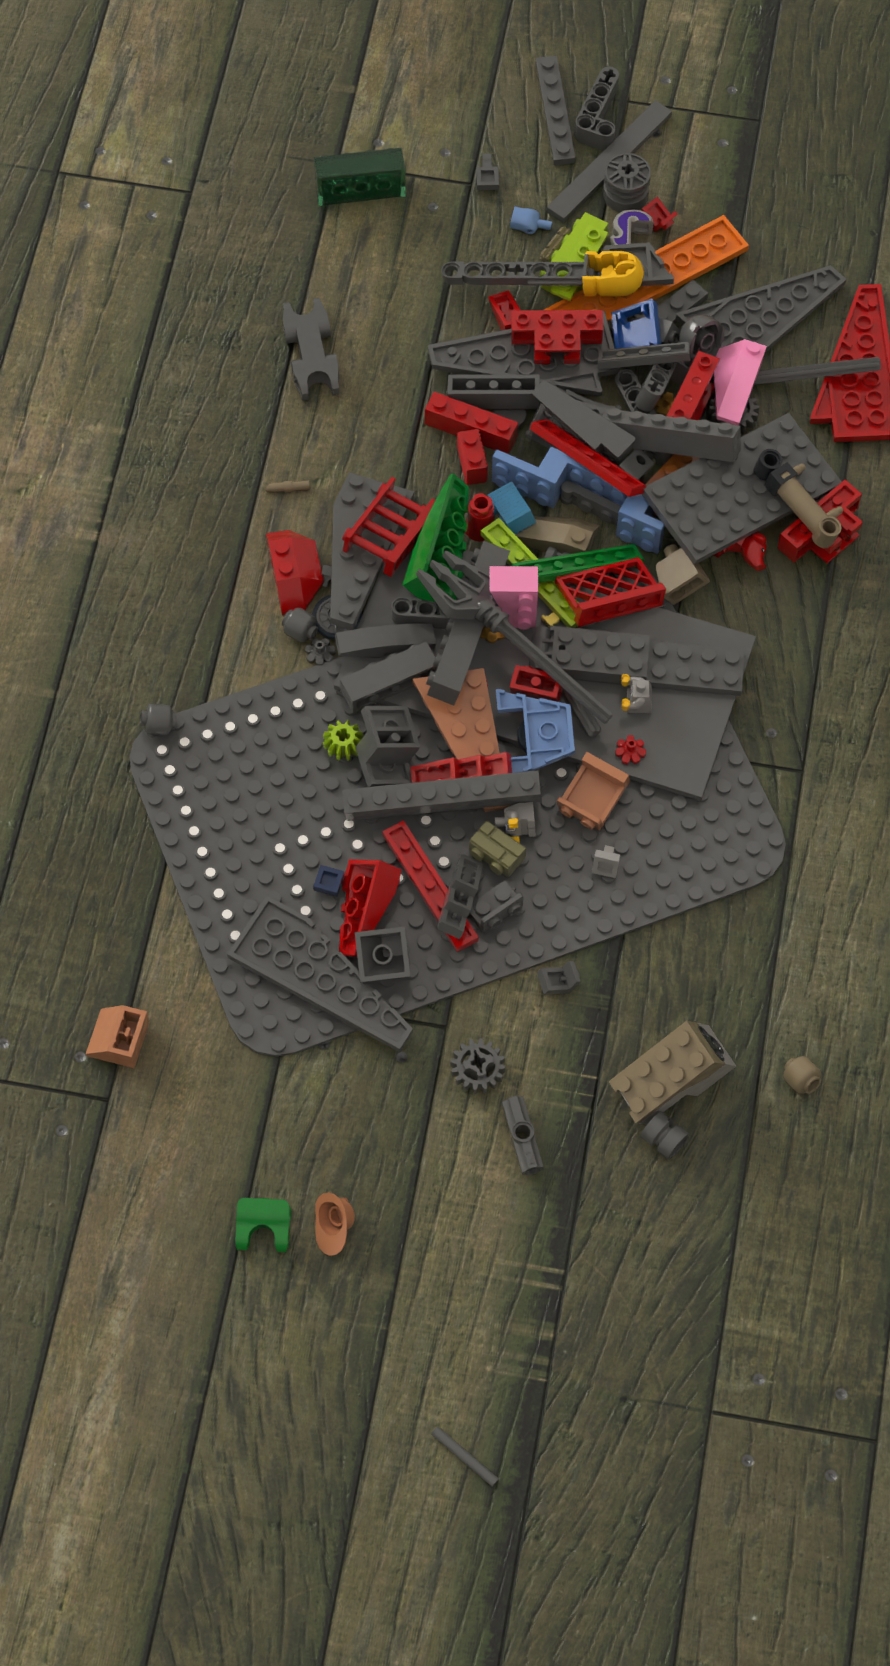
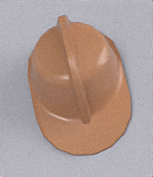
M328 1192L320 1195L315 1204V1234L320 1250L324 1254L332 1256L337 1255L343 1250L346 1244L347 1230L352 1227L355 1221V1213L347 1198H339L335 1194Z

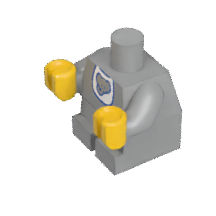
M623 674L621 676V684L624 687L630 685V688H627V699H622V710L627 711V713H651L652 685L650 681L641 677H630L627 674Z
M533 802L517 803L504 809L505 817H495V826H505L506 834H510L511 838L520 843L519 835L536 836Z

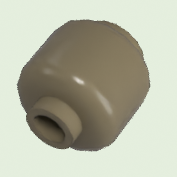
M800 1056L787 1061L784 1066L783 1078L793 1090L799 1094H810L820 1086L821 1071L809 1058Z

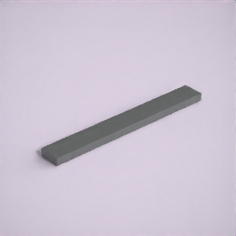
M655 100L547 206L546 212L564 223L604 184L605 166L608 161L618 154L635 153L672 116V111Z

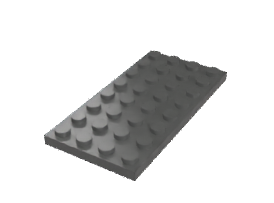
M789 413L742 436L741 451L734 462L699 458L647 485L644 489L642 496L694 565L793 513L792 509L779 494L774 497L764 486L766 481L759 479L754 473V466L764 450H777L782 456V465L788 462L793 468L801 463L804 464L806 469L796 479L815 501L827 495L842 482Z

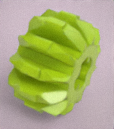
M338 720L336 722L337 726L329 724L328 731L324 732L323 747L328 750L330 757L336 755L338 762L342 757L349 761L350 755L358 756L355 747L364 736L362 731H359L357 724L351 726L349 720L345 724H341Z

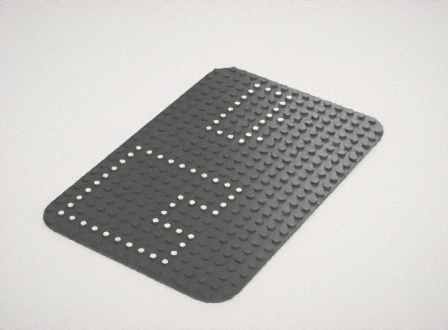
M636 567L627 568L628 571L637 574L640 572ZM613 572L606 573L607 576L618 579L620 576L619 574ZM624 576L622 578V581L631 584L635 582V580ZM652 576L658 584V580L654 576ZM591 577L585 579L586 581L597 584L599 581ZM602 581L600 586L613 590L615 585ZM639 582L637 586L646 587L649 585ZM618 587L616 591L625 592L629 590ZM664 599L663 605L659 606V608L676 612L672 603ZM346 656L176 713L175 729L171 730L166 736L148 734L143 729L134 740L129 756L133 779L228 1023L240 1043L255 1053L273 1057L296 1054L359 1031L227 957V953L266 895L310 918L316 928L322 934H325L330 943L339 951L340 927L345 919V913L341 912V904L345 903L346 892L342 891L343 881L337 897L314 891L313 886L320 865L344 871V876L349 859L381 860L402 869L396 893L374 930L405 926L411 977L371 981L368 983L382 995V998L391 1008L393 1007L400 1015L754 888L773 877L783 862L786 846L782 827L729 720L701 801L629 779L630 783L600 831L596 828L588 829L580 823L581 820L574 816L569 818L559 811L557 799L564 795L582 766L581 764L561 759L534 770L539 771L542 802L533 803L536 836L519 835L520 844L526 848V857L523 862L507 878L503 874H495L484 860L479 861L483 863L478 890L473 898V902L505 880L516 894L521 893L523 895L522 909L516 915H509L504 918L497 928L493 930L488 929L484 933L468 915L467 920L478 935L479 941L456 952L445 933L437 929V920L382 836V831L404 820L446 887L449 888L460 854L476 860L470 854V839L486 821L495 826V817H505L504 809L485 812L483 808L347 821L344 814L342 790L367 787L359 757L350 755L349 761L342 757L338 762L336 755L330 757L328 750L323 747L324 732L328 731L329 724L337 726L336 722L338 720L341 724H345L349 720L351 726L355 724L359 726V731H362L363 736L367 733L361 710L353 713L342 692L334 689L335 681ZM377 702V703H375V704H373V705H370V706H388V705H384V704H381V703H378V702ZM410 712L420 749L408 762L409 766L455 758L435 724V720ZM497 739L500 753L507 752L511 754V757L527 756L519 745ZM504 826V827H497V828H499L501 831H503L504 833H506V828H505V826ZM605 845L615 847L614 853L620 854L616 878L592 873L596 850L604 851ZM345 956L359 971L358 958Z

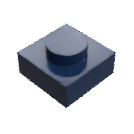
M320 865L313 886L314 891L337 897L344 878V871Z

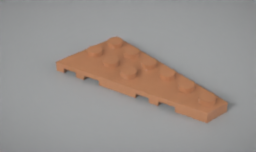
M484 668L467 671L454 706L427 695L430 687L426 684L428 677L412 679L415 688L419 691L425 706L429 709L435 724L456 759L476 755L486 757L500 753ZM510 805L485 807L483 810L485 812L503 810Z

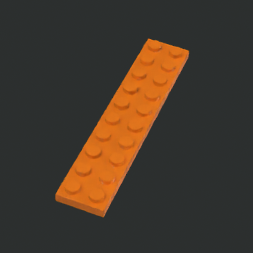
M722 215L655 251L656 255L664 262V267L669 274L672 273L674 276V284L640 286L634 293L621 297L600 296L598 293L595 296H585L582 289L573 295L571 301L563 299L544 310H603L608 322V320H612L611 312L649 299L656 300L747 252L749 244L729 220Z

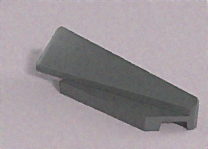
M546 380L542 381L531 392L544 405L543 408L575 438L599 454L605 450L619 465L625 460L635 443L633 435Z

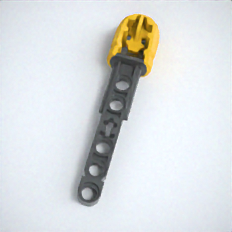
M586 251L584 262H469L466 264L464 262H448L441 268L443 281L450 285H463L464 282L469 285H583L585 296H595L597 293L600 296H628L641 286L644 276L641 261L637 256L624 251H602L600 254L596 251ZM450 270L457 271V274L454 276L446 275ZM472 270L479 271V274L476 276L468 275ZM494 270L502 272L499 276L494 277L490 275ZM540 270L546 272V274L541 277L534 275L537 271ZM564 270L568 272L564 277L557 276L559 271ZM594 271L601 272V276H594Z

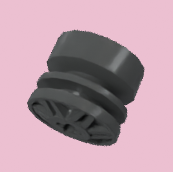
M622 153L612 157L606 164L603 198L606 205L617 212L633 209L640 210L645 206L649 195L651 168L643 157L634 153Z

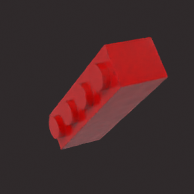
M433 392L425 407V425L455 436L461 431L478 429L480 430L483 446L493 450H500L509 454L518 437V422L437 392Z

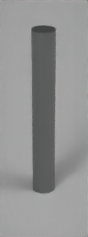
M437 1426L431 1434L491 1487L496 1485L499 1481L498 1477L440 1427Z

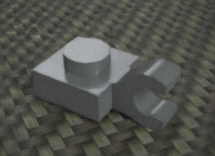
M482 154V167H476L477 190H499L498 166L492 167L491 154Z

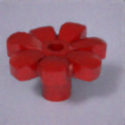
M628 735L626 741L623 739L618 740V748L615 750V754L617 757H622L621 762L625 765H628L630 760L633 764H637L640 762V757L644 758L646 756V749L642 748L644 746L643 740L638 739L635 741L633 735Z

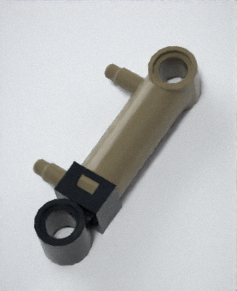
M764 450L754 466L755 475L759 479L766 481L764 486L774 497L779 494L812 532V539L817 546L822 548L831 547L842 529L841 523L836 518L843 513V508L838 506L825 513L796 479L806 469V466L801 463L792 468L788 462L782 465L783 459L777 450Z

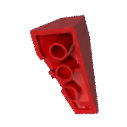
M349 859L342 885V891L346 892L345 903L341 904V912L345 913V919L340 927L339 952H342L344 956L357 957L355 932L375 929L396 893L402 869L381 860Z

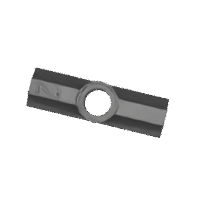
M523 1096L509 1097L502 1101V1106L521 1173L528 1176L537 1174L544 1167L534 1136V1127L530 1122ZM519 1132H525L529 1135V1137L526 1139H520L516 1136V1134Z

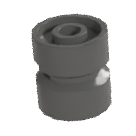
M660 1111L646 1125L640 1137L651 1146L656 1144L658 1146L657 1151L670 1160L685 1144L689 1133L679 1125L673 1126V1120Z

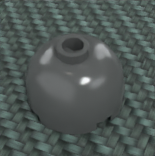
M695 315L682 326L679 334V343H690V357L692 359H695L698 351L713 356L711 352L715 347L719 349L722 345L725 329L720 325L719 321L711 316Z

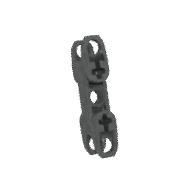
M313 298V310L306 315L295 313L289 302L283 303V332L286 344L297 342L301 358L299 360H292L291 368L294 384L302 401L309 400L308 389L315 383H324L328 385L333 396L339 395V365L336 354L325 355L321 338L331 337L328 315L320 298Z

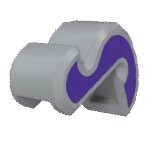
M635 209L620 212L613 221V235L610 237V245L631 244V232L635 234H652V217L644 211Z

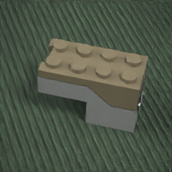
M685 1021L608 1082L615 1092L621 1093L632 1110L629 1114L635 1123L647 1125L658 1112L666 1111L685 1095L699 1096L734 1069L736 1065L709 1025Z

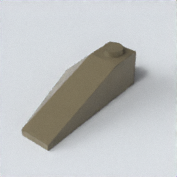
M534 516L535 524L527 527V529H523V531H519L518 534L515 533V535L525 546L547 552V549L551 546L556 548L558 552L574 554L591 550L600 525L579 518Z

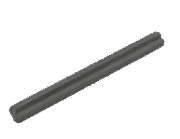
M879 357L759 370L754 385L878 371L881 369V362Z

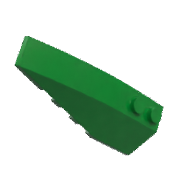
M454 473L449 475L425 520L403 581V586L421 600L435 602L417 577L418 569L436 578V585L452 599H457V596L447 583L439 579L430 567L432 560L449 568L451 573L460 579L464 575L462 571L453 570L443 557L444 552L448 551L463 560V552L466 551V542L463 539L464 532L467 531L465 513L468 512L469 486Z

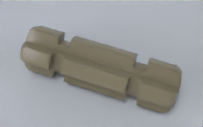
M565 226L559 229L558 234L552 238L546 246L547 248L541 252V261L551 262L552 254L555 250L560 249L565 235H570V229H567Z

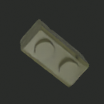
M486 821L469 841V850L473 858L478 861L484 860L495 874H503L507 878L511 876L526 857V848L489 821Z

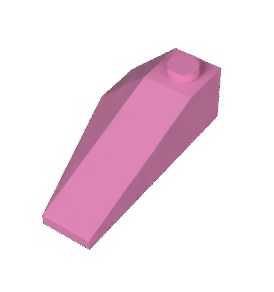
M744 339L719 348L716 357L720 358V361L714 371L716 418L718 420L739 426L767 346Z

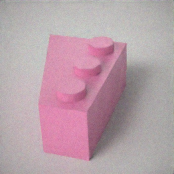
M490 566V593L498 606L502 608L501 611L509 614V623L515 628L523 630L535 628L538 601V567Z

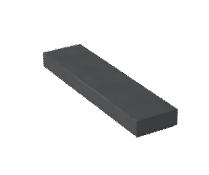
M689 342L598 351L599 369L690 361Z

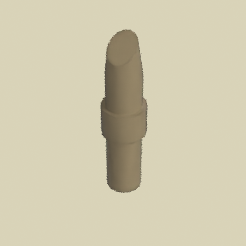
M309 480L270 483L265 491L287 493L298 490H310Z

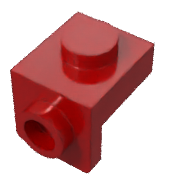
M658 196L641 209V211L648 213L652 217L654 232L660 228L665 231L674 223L672 219L678 215L676 211L670 214Z

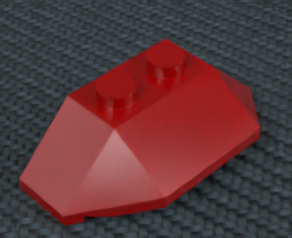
M290 530L266 533L281 614L285 615L290 609L294 610L295 608L306 610L324 583L315 540Z

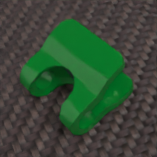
M241 1198L237 1203L235 1244L237 1251H247L253 1232L259 1228H267L274 1233L276 1251L278 1253H287L291 1223L289 1203L282 1199Z

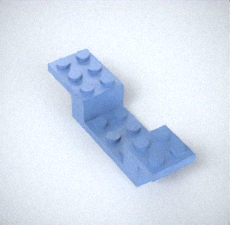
M550 447L539 467L500 450L495 451L492 458V482L497 486L502 487L512 481L522 497L531 498L542 506L554 508L561 496L562 483L571 481L621 505L618 512L616 536L622 541L631 542L647 552L658 554L661 550L665 525L662 521L653 518L654 510L642 494L628 497L573 458L553 447Z

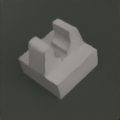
M605 845L604 851L596 850L592 868L593 874L616 878L620 854L614 853L615 847Z

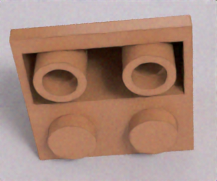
M124 1005L102 1008L90 1039L86 1056L135 1068L150 1023L147 1011Z

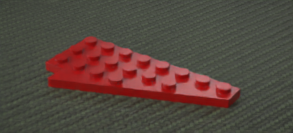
M881 284L858 286L831 362L879 357L881 369L878 371L825 376L810 416V424L831 423L833 442L890 440V342Z

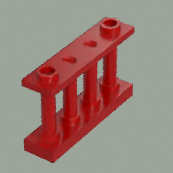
M698 351L667 414L668 417H685L691 420H701L715 391L714 384L710 383V380L720 358Z
M393 477L386 484L382 483L376 498L352 529L348 528L342 538L344 541L343 551L345 553L349 551L353 544H356L383 559L385 563L383 573L390 577L393 576L414 548L425 520L435 502V499L432 498L427 506H421L393 491L396 480ZM390 499L416 513L417 519L410 521L385 508L383 505ZM376 514H379L405 528L406 533L404 536H398L372 522V519ZM367 529L395 544V548L393 551H387L362 538L360 535Z

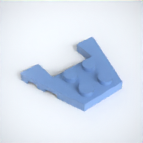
M496 689L498 713L523 711L527 756L511 757L512 773L534 771L575 754L570 704L542 698L539 700L526 697L524 694H512L505 692V690Z

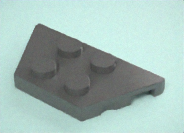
M650 242L605 245L603 251H624L637 256L644 270L641 286L674 284V276L666 270L664 262L656 255L655 249ZM594 271V276H601V272Z

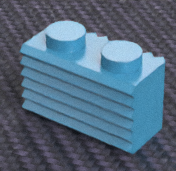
M512 481L487 495L492 499L494 516L498 514L499 518L514 534H518L519 531H523V529H527V527L535 524L536 521L530 508Z

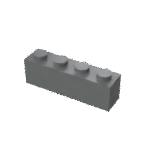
M540 374L448 375V397L481 409H537L540 401L531 392L540 384Z
M427 641L421 644H414L408 650L401 653H393L380 662H372L364 669L345 674L343 678H340V690L352 712H357L363 709L364 706L373 705L414 687L412 679L428 677L431 671L435 672L436 667H433L435 655Z

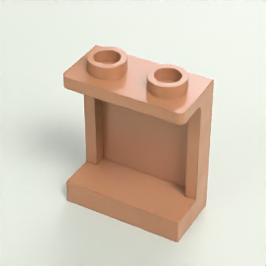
M586 752L582 758V766L564 795L557 799L559 811L569 818L572 816L581 820L580 823L588 829L596 828L600 831L630 783L629 775Z

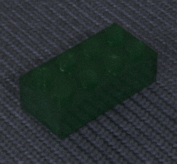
M402 148L314 157L315 186L319 206L406 196L405 164Z

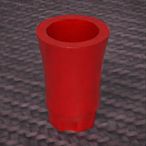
M478 493L474 495L468 505L467 531L465 533L470 539L482 542L486 540L481 536V530L495 521L494 505L490 497L485 496L483 493Z

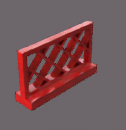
M639 557L555 578V584L575 613L574 621L578 627L662 606L666 592L663 583L657 584ZM636 566L640 572L637 574L628 571L627 568ZM613 572L619 574L620 576L618 579L607 576L606 573ZM623 576L635 580L634 584L622 581ZM591 577L599 581L597 584L586 581L585 579ZM602 581L615 585L613 590L600 586ZM639 582L648 584L649 586L640 587L637 585ZM565 583H573L578 586L576 589L567 587ZM585 587L594 591L591 595L580 591V589ZM618 587H621L629 591L618 592L616 590ZM599 592L608 596L599 598L595 595ZM578 597L587 601L577 603L575 599Z

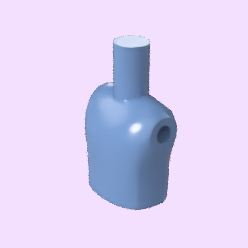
M514 207L510 228L527 234H534L537 228L551 230L552 222L540 219L538 211Z

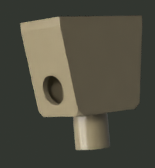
M669 545L664 549L666 558L656 565L658 582L663 583L666 588L664 599L675 605L708 584L710 580L700 564L694 565L682 548L678 549L676 545Z

